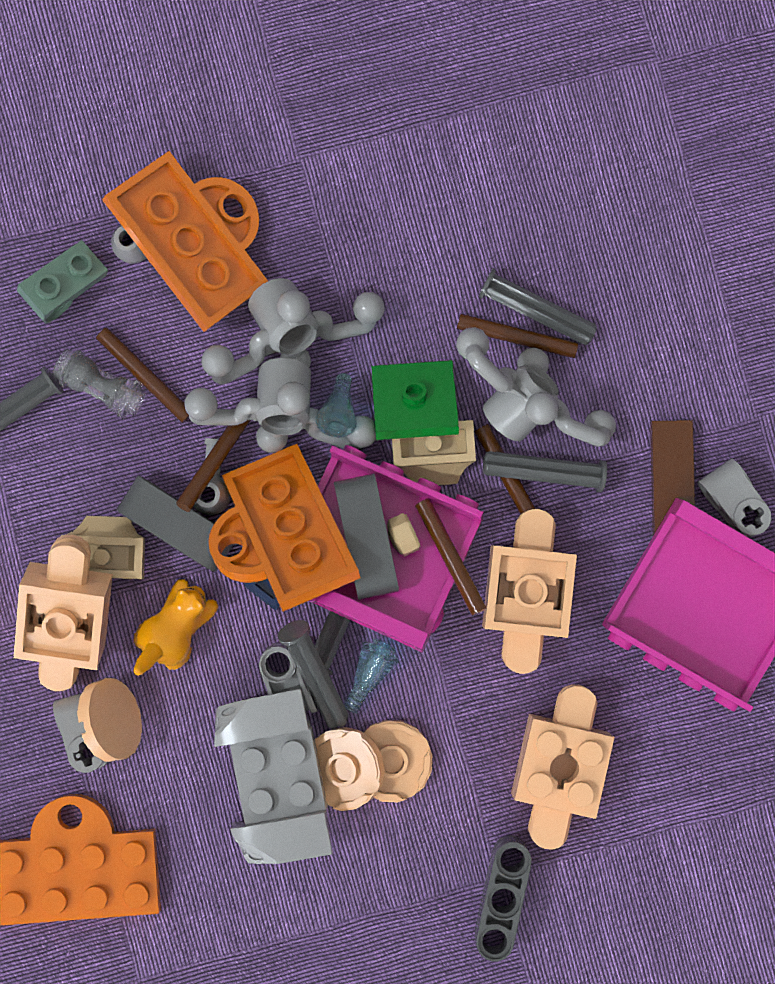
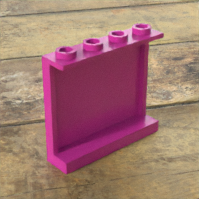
M345 445L342 450L332 446L330 449L332 457L318 484V488L345 543L346 539L334 482L374 473L386 529L389 519L402 513L404 515L407 514L421 547L419 548L420 550L404 557L393 547L388 536L398 581V592L358 600L355 581L311 599L309 602L423 653L454 585V580L415 505L430 498L463 563L482 523L484 512L478 510L479 504L468 497L457 494L455 499L440 493L441 487L429 480L419 478L418 482H414L403 477L404 471L393 464L384 461L381 462L380 466L365 460L367 455L354 447Z
M675 498L602 623L611 632L608 639L628 651L632 645H635L646 652L643 657L645 661L662 671H665L668 665L680 671L681 674L678 680L699 692L703 685L716 692L713 700L735 712L737 707L740 706L751 712L753 706L747 702L775 657V553L685 500Z

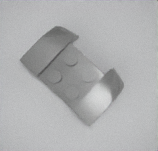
M302 689L245 699L219 706L216 709L214 747L230 745L244 822L231 823L230 830L245 860L249 864H281L332 855L333 850L327 824L328 816L326 809L328 806L312 726L310 727V722L307 720Z

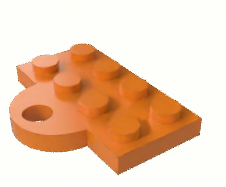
M168 151L110 191L102 199L203 332L243 304L258 287L268 282L245 251L257 235L259 213L254 199L240 184L221 177L206 178L194 184L171 152ZM232 198L241 204L243 209L241 217L234 218L225 212L223 207L225 199Z
M298 444L222 475L235 507L223 513L213 525L209 535V550L216 567L226 577L245 583L268 579L282 612L361 578L355 561ZM240 544L243 546L242 550L233 557L222 555L223 550L228 545Z
M82 794L60 796L44 806L37 814L32 824L30 838L0 840V926L159 914L161 911L156 830L143 829L115 832L113 820L109 812L101 803L89 796ZM65 805H75L80 809L82 821L78 826H68L62 821L61 810Z

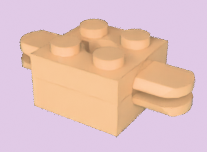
M540 509L528 510L518 517L515 525L513 548L491 545L485 595L487 609L483 613L482 627L484 629L504 631L502 659L509 669L519 674L530 673L540 665L544 635L568 638L577 555L553 552L556 524L549 513Z
M76 535L58 537L49 551L48 564L30 562L19 584L14 658L39 662L38 676L40 683L53 691L70 689L78 677L80 668L97 670L106 644L113 574L89 571L91 556L89 544L82 537Z
M571 684L561 689L557 696L552 719L529 714L511 791L515 801L533 804L528 831L532 840L544 849H556L565 843L573 814L593 819L597 818L615 738L607 731L592 728L597 708L596 696L588 688L580 684Z

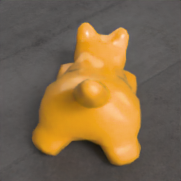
M178 579L172 586L161 611L144 620L134 633L135 646L142 650L133 669L135 675H141L150 670L156 662L164 664L169 670L181 668L190 659L192 636L215 615L219 608L217 601L213 599L206 601L205 592L202 588L198 586L189 587L185 579Z

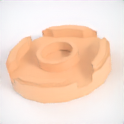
M114 678L100 679L87 685L79 698L77 710L78 722H84L86 731L82 733L84 743L94 756L104 762L127 759L135 753L141 741L142 733L141 713L134 695L125 684Z
M384 720L372 724L363 732L375 742L382 754L385 768L383 783L374 797L381 802L398 803L414 796L425 787L432 772V753L427 739L416 727L402 720Z
M349 727L331 729L315 739L327 804L332 806V809L347 811L357 809L372 800L382 786L385 772L382 754L375 742L362 731Z

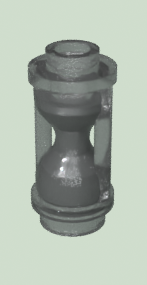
M68 348L64 350L52 372V377L59 380L61 387L65 389L69 387L74 391L86 392L103 401L106 407L116 412L117 416L121 419H124L128 414L134 416L145 398V394L140 392L142 388L141 382L137 380L133 382L125 377H116L100 369L91 358L86 357L85 353L80 350L75 352Z

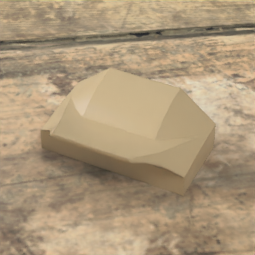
M473 420L458 421V435L392 439L394 465L402 469L405 475L414 482H418L419 478H424L437 485L457 484L466 467L476 461Z
M86 516L73 532L65 534L82 537L88 542L91 550L89 571L113 574L112 578L144 579L145 538L137 534L132 521L127 517Z

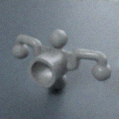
M284 278L270 280L258 287L249 299V311L261 330L250 339L249 353L235 361L232 352L227 347L212 345L203 353L201 364L203 370L218 384L230 383L256 369L263 362L266 355L275 352L281 353L280 358L295 359L310 367L311 358L306 349L312 345L315 338L320 336L323 340L335 341L369 333L384 314L385 305L383 299L376 293L364 292L357 296L353 303L352 309L358 320L333 324L331 315L327 312L311 311L308 297L299 291L291 280Z
M472 327L466 328L459 334L456 342L459 354L464 359H467L472 368L496 389L495 393L484 403L483 411L490 424L502 435L513 441L520 442L537 425L549 424L554 420L560 431L597 447L605 446L609 443L610 437L613 436L616 428L614 417L607 411L595 410L587 415L584 424L572 419L568 407L558 398L559 390L557 385L546 373L549 368V359L543 350L538 348L524 350L518 358V368L516 370L508 367L498 369L485 357L490 341L483 330Z
M276 358L262 363L258 371L257 398L243 399L237 404L235 409H217L216 396L211 390L205 388L192 390L186 396L184 402L186 413L189 415L190 420L197 425L233 426L242 424L247 420L258 421L261 426L256 434L257 445L268 453H276L282 450L287 444L288 435L298 433L301 429H306L307 433L316 440L340 448L348 445L359 449L368 447L376 440L375 422L367 416H356L351 419L347 424L346 432L325 426L323 413L318 409L310 407V368L303 362L290 358Z

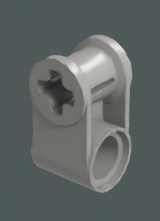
M729 459L698 481V486L706 499L721 514L729 527L746 537L761 534L769 527L771 523L769 507L755 490L745 471L734 459ZM743 509L746 512L754 510L757 513L758 517L754 519L756 527L752 524L747 526L742 524L741 520L745 517Z
M280 642L269 645L261 655L259 662L267 695L302 689L306 711L309 710L311 713L318 712V707L287 646L282 645ZM276 652L285 654L290 661L288 670L281 673L271 670L267 662L269 655Z
M79 693L54 701L53 712L57 727L62 735L70 765L76 771L89 773L105 766L108 762H104L96 756L85 758L83 755V750L88 747L82 738V733L86 732L84 722L79 723L77 717L79 698L82 694Z

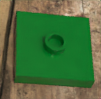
M452 360L371 366L376 440L459 434Z

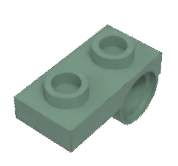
M81 240L19 283L17 292L41 320L47 324L61 316L71 306L75 298L105 278L108 269Z

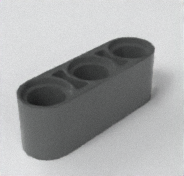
M375 474L335 481L334 486L347 547L361 577L355 580L358 600L398 592V581Z
M138 475L116 510L189 558L216 573L218 568L209 550V535L215 522L193 508L190 512L182 510L176 504L177 498ZM234 544L228 545L223 550L222 555L226 557Z
M514 835L501 837L494 844L475 925L474 937L477 949L481 956L489 961L498 962L506 959L511 954L531 869L529 850L524 841ZM517 848L522 852V859L517 865L506 866L500 861L501 855L506 849ZM499 889H508L514 894L512 901L506 906H497L492 902L493 894ZM490 930H499L505 934V937L500 945L488 946L483 942L484 935Z

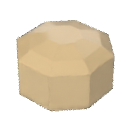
M402 513L388 520V536L399 554L405 557L420 550V543L407 514L404 515Z

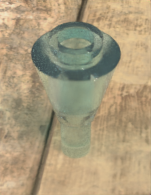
M345 373L337 375L334 390L317 413L315 419L318 429L331 437L340 438L348 436L355 430L357 425L350 394L352 378Z
M374 639L372 643L363 642L354 678V686L344 703L346 710L357 714L368 693L372 692L399 663V660L394 656L395 649L392 646L378 639Z

